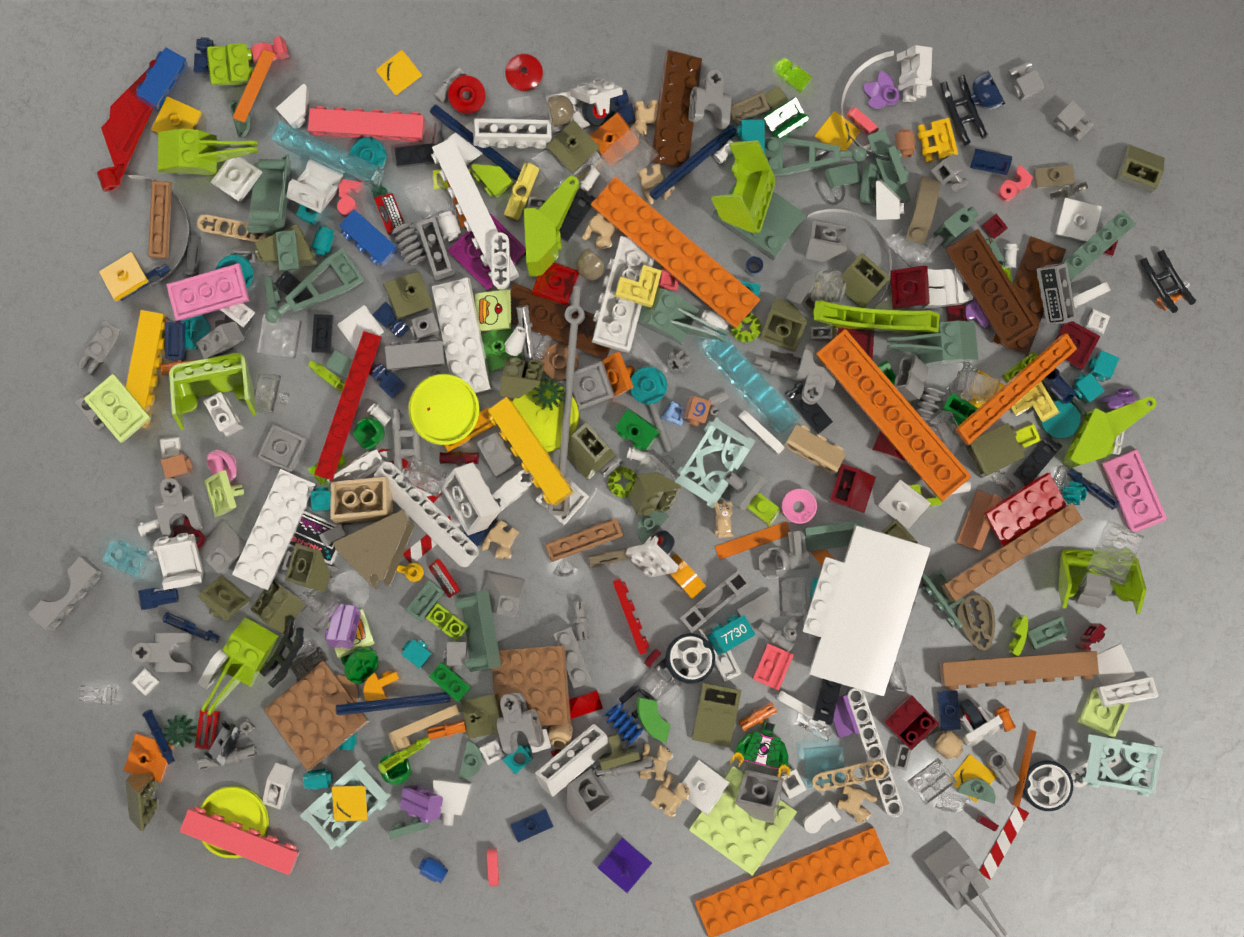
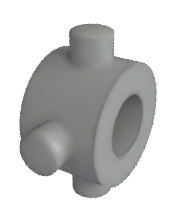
M245 719V722L238 725L244 736H248V733L255 730V726L249 722V719Z

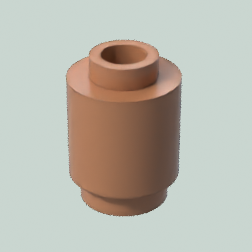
M910 129L899 130V133L895 134L896 149H900L902 158L913 157V152H915L914 132H910Z

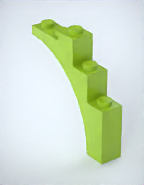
M822 300L815 301V308L813 310L815 321L826 323L836 328L872 330L874 332L890 331L896 334L939 333L940 314L930 310L897 311L844 306Z

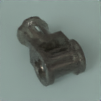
M318 646L311 654L294 660L289 669L293 671L297 677L296 681L299 682L309 675L323 660L328 661L329 659L322 648Z

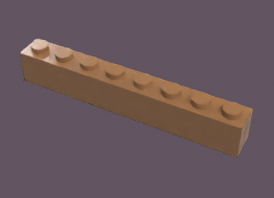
M1073 503L1069 504L1010 543L1000 547L940 585V588L949 602H955L1083 519Z
M1097 651L939 662L941 686H947V690L959 689V685H966V688H977L978 684L985 683L986 687L997 686V682H1004L1005 685H1016V681L1024 680V684L1036 683L1035 679H1043V682H1054L1055 678L1062 677V681L1074 680V676H1081V679H1093V675L1099 674Z

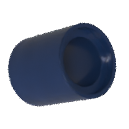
M753 256L747 260L745 271L751 277L758 276L763 269V261L759 257ZM755 262L759 265V269L753 271L749 268V264Z

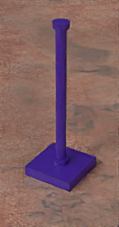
M622 837L597 868L628 893L652 862Z

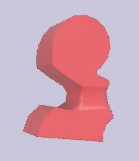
M278 36L273 39V45L262 42L252 46L250 49L254 64H257L263 49L275 53L272 62H275L277 59L284 60L288 58L289 53L286 41Z
M1021 165L1014 172V177L1019 182L1005 181L998 190L1000 200L1008 202L1017 193L1031 185L1033 177Z
M342 179L338 185L341 200L338 202L337 208L342 216L347 217L354 209L357 210V203L349 196V193L361 191L363 187L361 182Z

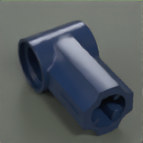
M1057 368L1042 380L1046 390L1050 391L1062 404L1071 402L1076 396V392L1060 376Z
M150 588L138 591L141 610L179 602L177 588L167 590L163 588Z

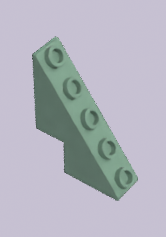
M1124 210L1111 219L1063 262L1067 263L1070 281L1136 225Z

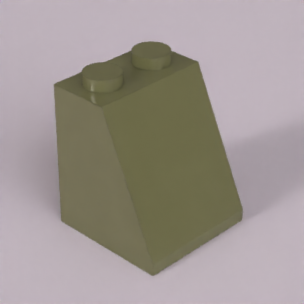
M297 224L282 230H295L297 233L300 267L319 266L304 232ZM276 234L255 243L257 249L254 251L259 261L261 260L263 264L266 263L270 268H279Z
M1009 423L977 437L969 445L964 444L980 478L986 477L1025 458V448L1021 442L1018 443L1015 437L1017 436L1016 430Z

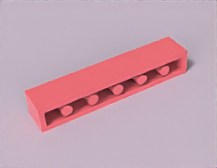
M316 106L315 109L310 108L308 131L313 136L372 137L377 140L424 142L425 118L418 112H410L409 114H402L400 111L383 113L381 110L364 112L363 109L358 108L353 109V111H346L345 108L335 107L334 110H330L323 106Z
M195 806V808L188 809L179 832L284 874L290 875L300 853V850L296 849V845L286 842V844L280 843L278 838L271 835L267 837L260 835L261 832L254 828L245 829L242 827L243 824L231 821L230 823L225 821V817L213 813V815L206 813L204 808Z

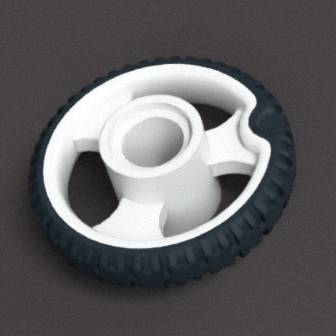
M687 633L680 635L669 644L666 650L665 662L667 669L680 682L687 684L701 682L711 674L714 668L715 653L713 648L704 637L698 634ZM687 640L697 642L696 648H688L685 651H681L677 646L679 643ZM706 653L708 655V663L705 670L700 673L696 666L702 660L701 654ZM687 654L693 655L694 663L687 661ZM673 659H679L680 665L688 669L687 676L677 671L673 664Z
M1050 760L1040 761L1029 767L1023 789L1027 801L1033 807L1042 811H1055L1064 807L1069 802L1074 788L1073 779L1069 771L1060 763ZM1051 767V774L1049 776L1043 775L1038 780L1032 778V775L1037 770ZM1060 777H1064L1066 782V790L1062 798L1057 796L1059 791V782L1057 780ZM1046 781H1051L1052 788L1049 791H1045L1043 787ZM1037 789L1041 794L1048 796L1049 803L1042 804L1032 796L1031 791Z

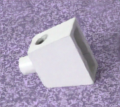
M443 779L433 780V793L443 797L442 806L440 807L441 813H443L441 824L452 826L454 815L463 814L472 783Z

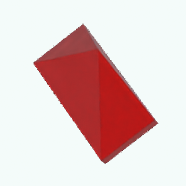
M597 690L569 699L570 719L603 709Z

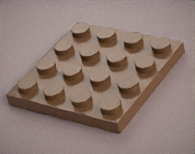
M565 645L499 650L502 667L492 669L494 694L498 693L499 701L506 694L519 692L524 695L528 710L535 709L537 711L541 726L571 724Z
M324 660L264 709L308 771L369 722L364 713L336 715V705L356 702Z

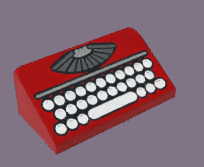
M391 193L374 198L387 233L391 235L396 227L405 224L394 195Z
M441 559L435 560L429 566V570L447 597L451 598L459 593L461 589Z

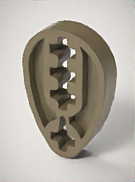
M979 595L967 596L956 608V616L963 625L960 629L974 647L978 650H987L991 647L995 635L993 606L985 597ZM970 599L977 602L974 608L980 612L977 615V619L982 620V624L979 625L980 628L973 626L975 617L970 615L973 612V608L968 607ZM981 636L983 639H987L984 647L978 644Z

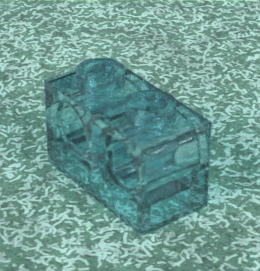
M120 539L118 542L111 541L102 563L136 578H142L151 557L146 555L147 551L138 547L135 550L129 548L130 544ZM118 549H121L123 553L120 559L115 557V552ZM135 557L140 559V564L137 567H134L132 563Z

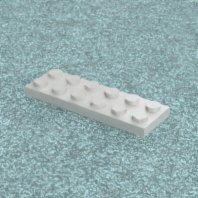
M470 278L432 286L450 375L457 376L467 382L475 394L492 390Z
M280 469L232 575L269 590L311 498V491H314L316 484Z

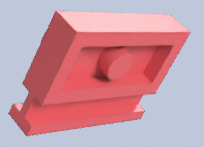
M767 643L753 680L779 690L794 655Z

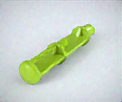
M311 360L308 367L342 393L345 382L322 364H317Z
M425 736L422 739L415 740L407 748L396 752L395 755L386 761L379 763V771L385 774L387 770L398 763L404 762L409 756L419 750H423L424 746L430 743L429 737Z

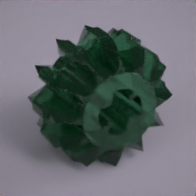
M544 378L545 385H542L540 382L539 386L541 388L535 387L533 389L538 394L532 395V398H540L535 404L538 406L543 402L542 410H545L546 406L549 405V410L552 411V404L559 408L560 405L557 400L564 401V398L559 395L564 394L565 391L558 390L562 386L561 383L554 386L555 379H552L549 384L548 379ZM546 390H550L551 393L554 392V395H551V399H547L546 396L543 397V394H546Z
M174 715V720L168 719L169 725H164L163 727L165 730H168L163 736L170 737L167 743L173 742V747H178L179 743L182 748L186 747V742L189 744L193 742L190 737H196L197 735L192 732L197 726H190L193 719L186 721V715H182L181 719L179 715ZM183 728V733L177 734L176 730Z

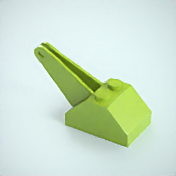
M174 129L158 132V173L216 175L217 162L258 153V148H253L258 146V142L217 141V135L194 129ZM220 148H236L230 150L217 151V149Z
M569 176L539 210L536 208L524 209L526 263L530 277L542 275L559 257V250H562V239L559 230L579 189V181L575 176Z
M1146 397L1108 413L1096 408L1088 411L1084 415L1062 464L1074 468L1107 457V455L1110 456L1115 448V445H1113L1115 438L1154 409L1157 405L1155 398Z
M244 617L222 650L228 655V658L221 669L222 674L201 711L205 712L227 675L233 678L209 708L207 713L209 716L240 682L252 687L280 635L252 619Z

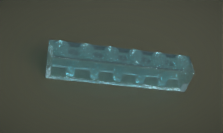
M279 122L271 138L276 145L308 160L311 159L375 190L378 189L385 175L381 167Z
M720 334L726 341L713 340L705 347V355L711 362L715 361L719 365L718 369L724 376L728 375L732 379L731 384L737 390L741 389L745 393L743 397L749 404H755L758 408L756 410L763 419L766 417L771 422L769 424L776 433L779 431L782 434L800 416L727 336Z

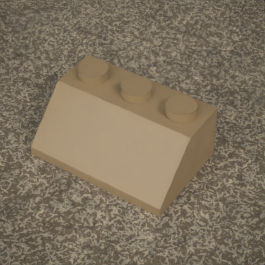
M802 424L794 426L783 445L785 448L832 475L838 471L846 453L842 452L844 450L837 444L830 445L826 442L827 439L820 434L813 435L810 433V429Z
M387 477L331 482L330 519L337 525L377 522L393 514V498Z

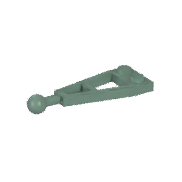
M765 137V156L774 176H785L840 163V158H853L855 161L860 162L867 156L866 149L861 146H857L853 150L841 151L840 146L787 137L779 139L776 137ZM784 144L809 148V163L784 168ZM816 149L834 152V157L816 161Z
M342 248L326 258L286 296L285 304L277 309H268L265 313V318L270 323H276L280 320L281 315L292 309L293 312L348 292L364 282V278ZM328 266H331L344 285L319 295L311 282ZM307 287L313 298L295 304L293 299Z

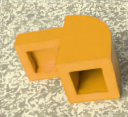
M675 554L671 559L679 567L675 573H670L669 575L693 599L706 585L687 563Z
M387 671L381 674L383 677L381 679L378 673L372 674L364 685L365 700L389 699L384 686L401 679L399 672Z

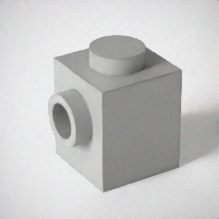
M434 313L412 319L413 325L410 326L413 337L417 336L419 340L441 333Z
M447 642V650H443V661H447V666H451V669H463L465 660L468 659V642Z

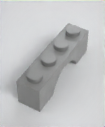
M79 556L67 570L70 577V587L62 599L56 602L40 600L28 614L44 630H54L61 623L60 619L63 615L69 614L74 608L73 604L87 594L86 589L90 585L93 586L100 579L99 575L102 571L86 557Z
M738 569L679 617V619L693 633L752 583Z

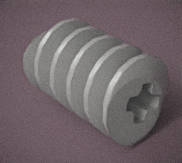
M413 222L402 224L392 231L393 236H397L395 238L396 243H400L398 249L403 250L401 251V256L405 257L403 261L409 265L417 264L428 258L427 255L421 256L425 251L424 248L418 249L422 242L415 241L419 235L412 234L416 231V228L409 227Z
M924 387V394L920 397L921 401L916 402L918 408L914 409L927 425L928 423L934 424L931 416L937 417L934 409L940 410L936 403H943L939 396H946V393L936 388Z

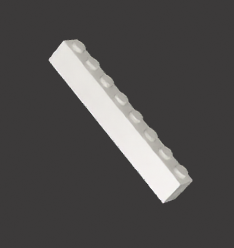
M452 137L433 146L434 153L431 156L435 164H440L442 168L439 172L443 181L448 180L451 186L447 189L451 197H456L459 203L456 205V208L460 215L464 214L467 220L464 224L468 232H473L475 238L472 241L476 249H481L483 255L480 257L484 266L489 265L491 272L488 274L492 280V237L498 231ZM500 237L499 241H495L499 245V251L495 250V253H506V250H502L503 241ZM504 256L497 257L495 260L496 265H505L506 258ZM510 257V281L518 278L519 274ZM495 269V272L499 271L500 275L499 279H496V281H498L500 285H503V281H506V279L503 278V271L507 272V269Z

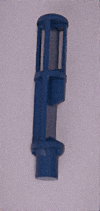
M164 264L161 267H155L145 275L148 280L155 275L163 277L164 273L169 271L170 268L167 264ZM148 282L139 287L136 292L148 286Z
M1073 468L1068 471L1067 474L1073 478L1074 482L1082 483V487H1085L1088 492L1111 508V510L1118 507V500L1095 483L1092 484L1082 477L1083 474L1081 472H1077Z
M166 612L163 616V623H167L206 641L211 640L217 643L220 639V636L214 634L212 630L206 632L197 628L195 623L170 612Z
M153 710L144 711L142 716L145 718L151 730V735L154 736L160 748L162 757L166 759L168 765L175 762L173 750H170L162 733V728L159 727L153 714Z

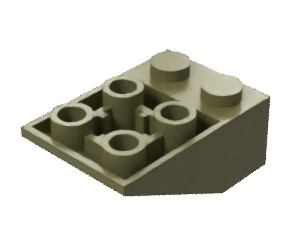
M702 683L692 740L730 747L742 690Z
M154 774L130 775L126 780L129 819L140 831L145 830L156 811L159 810V799H156L155 795L157 780H154Z

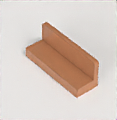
M980 490L976 491L958 536V544L975 551H981L990 529V524L984 512L1000 503L1001 496L996 494L990 495Z

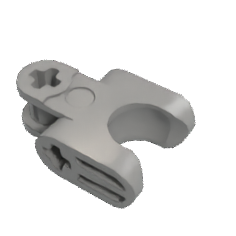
M710 70L707 75L700 79L699 87L695 86L692 89L689 104V121L698 122L703 117L704 110L706 109L712 112L715 118V127L724 130L730 123L731 96L723 93L724 76L719 70Z
M807 344L803 350L796 379L805 381L801 397L806 404L812 405L821 399L824 387L834 389L836 378L826 367H820L815 364L813 360L814 347ZM811 390H814L813 393H814L816 396H814L813 398H810V394L807 393V392H810Z
M173 478L163 480L160 485L163 503L155 505L162 535L169 538L174 536L173 524L180 516H187L191 526L196 530L202 529L203 523L194 494L185 496L182 485ZM171 486H174L175 488L172 489L173 492L170 493L169 490H171Z
M154 633V643L136 644L132 649V657L137 662H154V672L191 671V664L177 661L173 656V649L181 642H190L192 634ZM144 649L147 651V654L143 656L140 654V650Z
M519 692L504 695L500 701L503 717L497 719V729L503 751L506 754H513L518 749L517 736L520 731L527 736L531 746H542L544 735L537 711L535 709L528 710L526 699Z

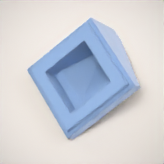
M671 401L661 415V419L682 426L686 407Z

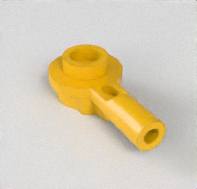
M411 563L408 566L399 564L396 571L404 573L411 582L420 581L424 575L423 567L418 563Z

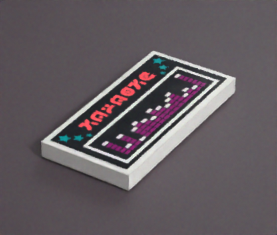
M304 511L289 547L294 548L295 544H300L320 550L325 562L333 565L338 551L333 543L324 546L319 535L338 525Z

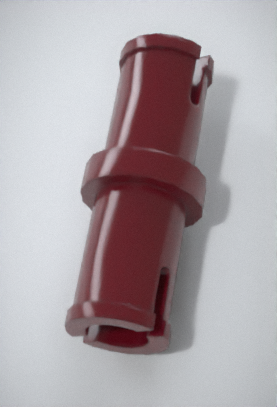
M440 452L439 462L440 464H457V466L472 462L479 464V452Z

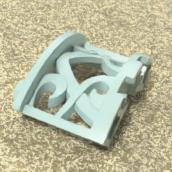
M717 417L713 423L711 421L708 422L703 430L706 434L685 467L680 466L675 474L677 477L676 483L707 501L706 505L712 509L729 483L724 480L726 473L723 471H713L706 476L703 456L712 452L722 451V464L728 470L727 472L732 471L736 474L756 442L751 437L746 438L719 421L720 419ZM716 428L728 435L725 443H721V434L719 439H713L712 435ZM733 438L742 445L729 443L730 439ZM708 439V442L711 446L702 449V447ZM726 451H729L728 455L733 456L732 461L726 460ZM695 458H696L697 468H696V467H690L691 464L693 463V461H694ZM689 472H693L695 476L692 480L700 477L701 481L697 484L687 478L686 475ZM712 476H718L720 480L716 483L713 479L711 481L708 479Z
M1089 734L1088 742L1091 743L1086 777H1082V781L1088 782L1087 786L1099 788L1100 785L1130 789L1138 791L1137 795L1149 797L1150 794H1156L1160 760L1164 748L1131 742V745H1127L1125 740ZM1110 748H1111V750H1112V754H1111V755H1110L1109 752H1108ZM1121 748H1123L1124 759L1133 767L1124 774L1116 776L1110 769L1108 761L1114 760L1119 755ZM1134 752L1136 753V757L1133 759L1138 760L1137 763L1130 758L1131 754ZM1154 755L1153 767L1150 769L1146 766ZM1142 770L1151 773L1150 786L1139 784L1140 778L1147 780L1144 774L1139 773ZM1107 776L1111 781H1106L1104 779ZM1130 780L1132 785L1123 784V782Z
M360 760L333 786H362L363 783L365 790L368 789L372 793L366 794L367 807L371 808L367 812L368 817L376 809L381 811L388 804L386 800L391 795L389 793L386 794L364 770L365 765ZM331 787L327 790L329 794L325 792L300 817L315 829L332 850L335 846L340 848L348 841L346 836L363 821L334 820V811L330 814L328 812L331 809L327 808V803H333ZM374 795L377 801L371 802L369 797ZM313 815L326 820L324 825L322 826ZM330 822H334L331 828L332 832L335 828H340L341 830L339 836L335 839L326 830ZM356 822L347 830L346 823Z

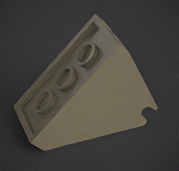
M403 509L333 542V545L370 585L379 590L378 581H384L386 586H391L415 526L411 517Z

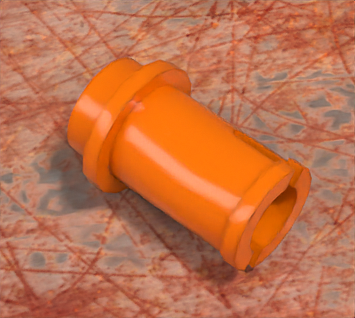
M1002 706L995 710V716L999 715L1003 721L1002 726L1005 732L1016 728L1009 714V708L1007 709L1006 706Z

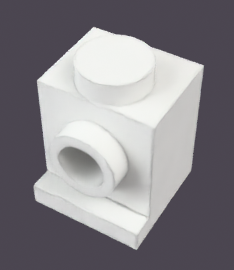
M789 767V778L792 777L794 783L791 785L787 783V774L785 772H781L780 778H784L782 787L788 798L791 799L807 789L797 770Z

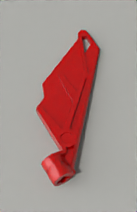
M155 60L149 62V68L155 65ZM148 69L110 106V117L101 127L114 164L113 167L104 168L97 172L104 192L113 191L122 186L121 180L152 113L153 108L139 101L136 95L138 85L147 78L146 73Z

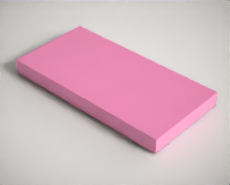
M239 263L166 284L175 320L178 322L250 301L241 264Z
M1138 449L1101 463L1115 499L1119 501L1118 506L1130 534L1167 520Z

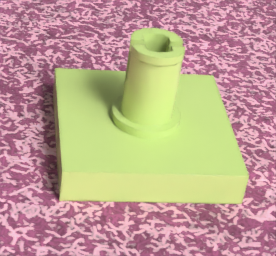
M226 470L220 471L204 480L214 517L222 516L237 507L234 497L243 495L244 489L239 490V488L243 487L241 483L230 486Z

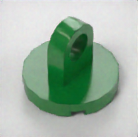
M365 646L355 650L351 655L348 654L341 657L342 664L345 666V677L355 684L365 682V679L374 674L377 669L379 659L376 656V651Z

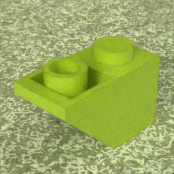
M479 164L471 166L474 170L472 175L478 182L482 180L485 183L484 189L490 196L494 194L496 198H499L514 185V182L500 166Z

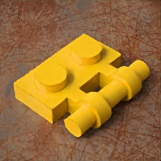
M949 118L931 122V130L926 131L925 124L917 126L919 132L917 135L918 139L921 140L923 148L921 151L922 155L925 156L926 163L934 161L932 156L934 153H937L939 160L948 158L952 154L958 155ZM929 137H933L935 146L930 147Z

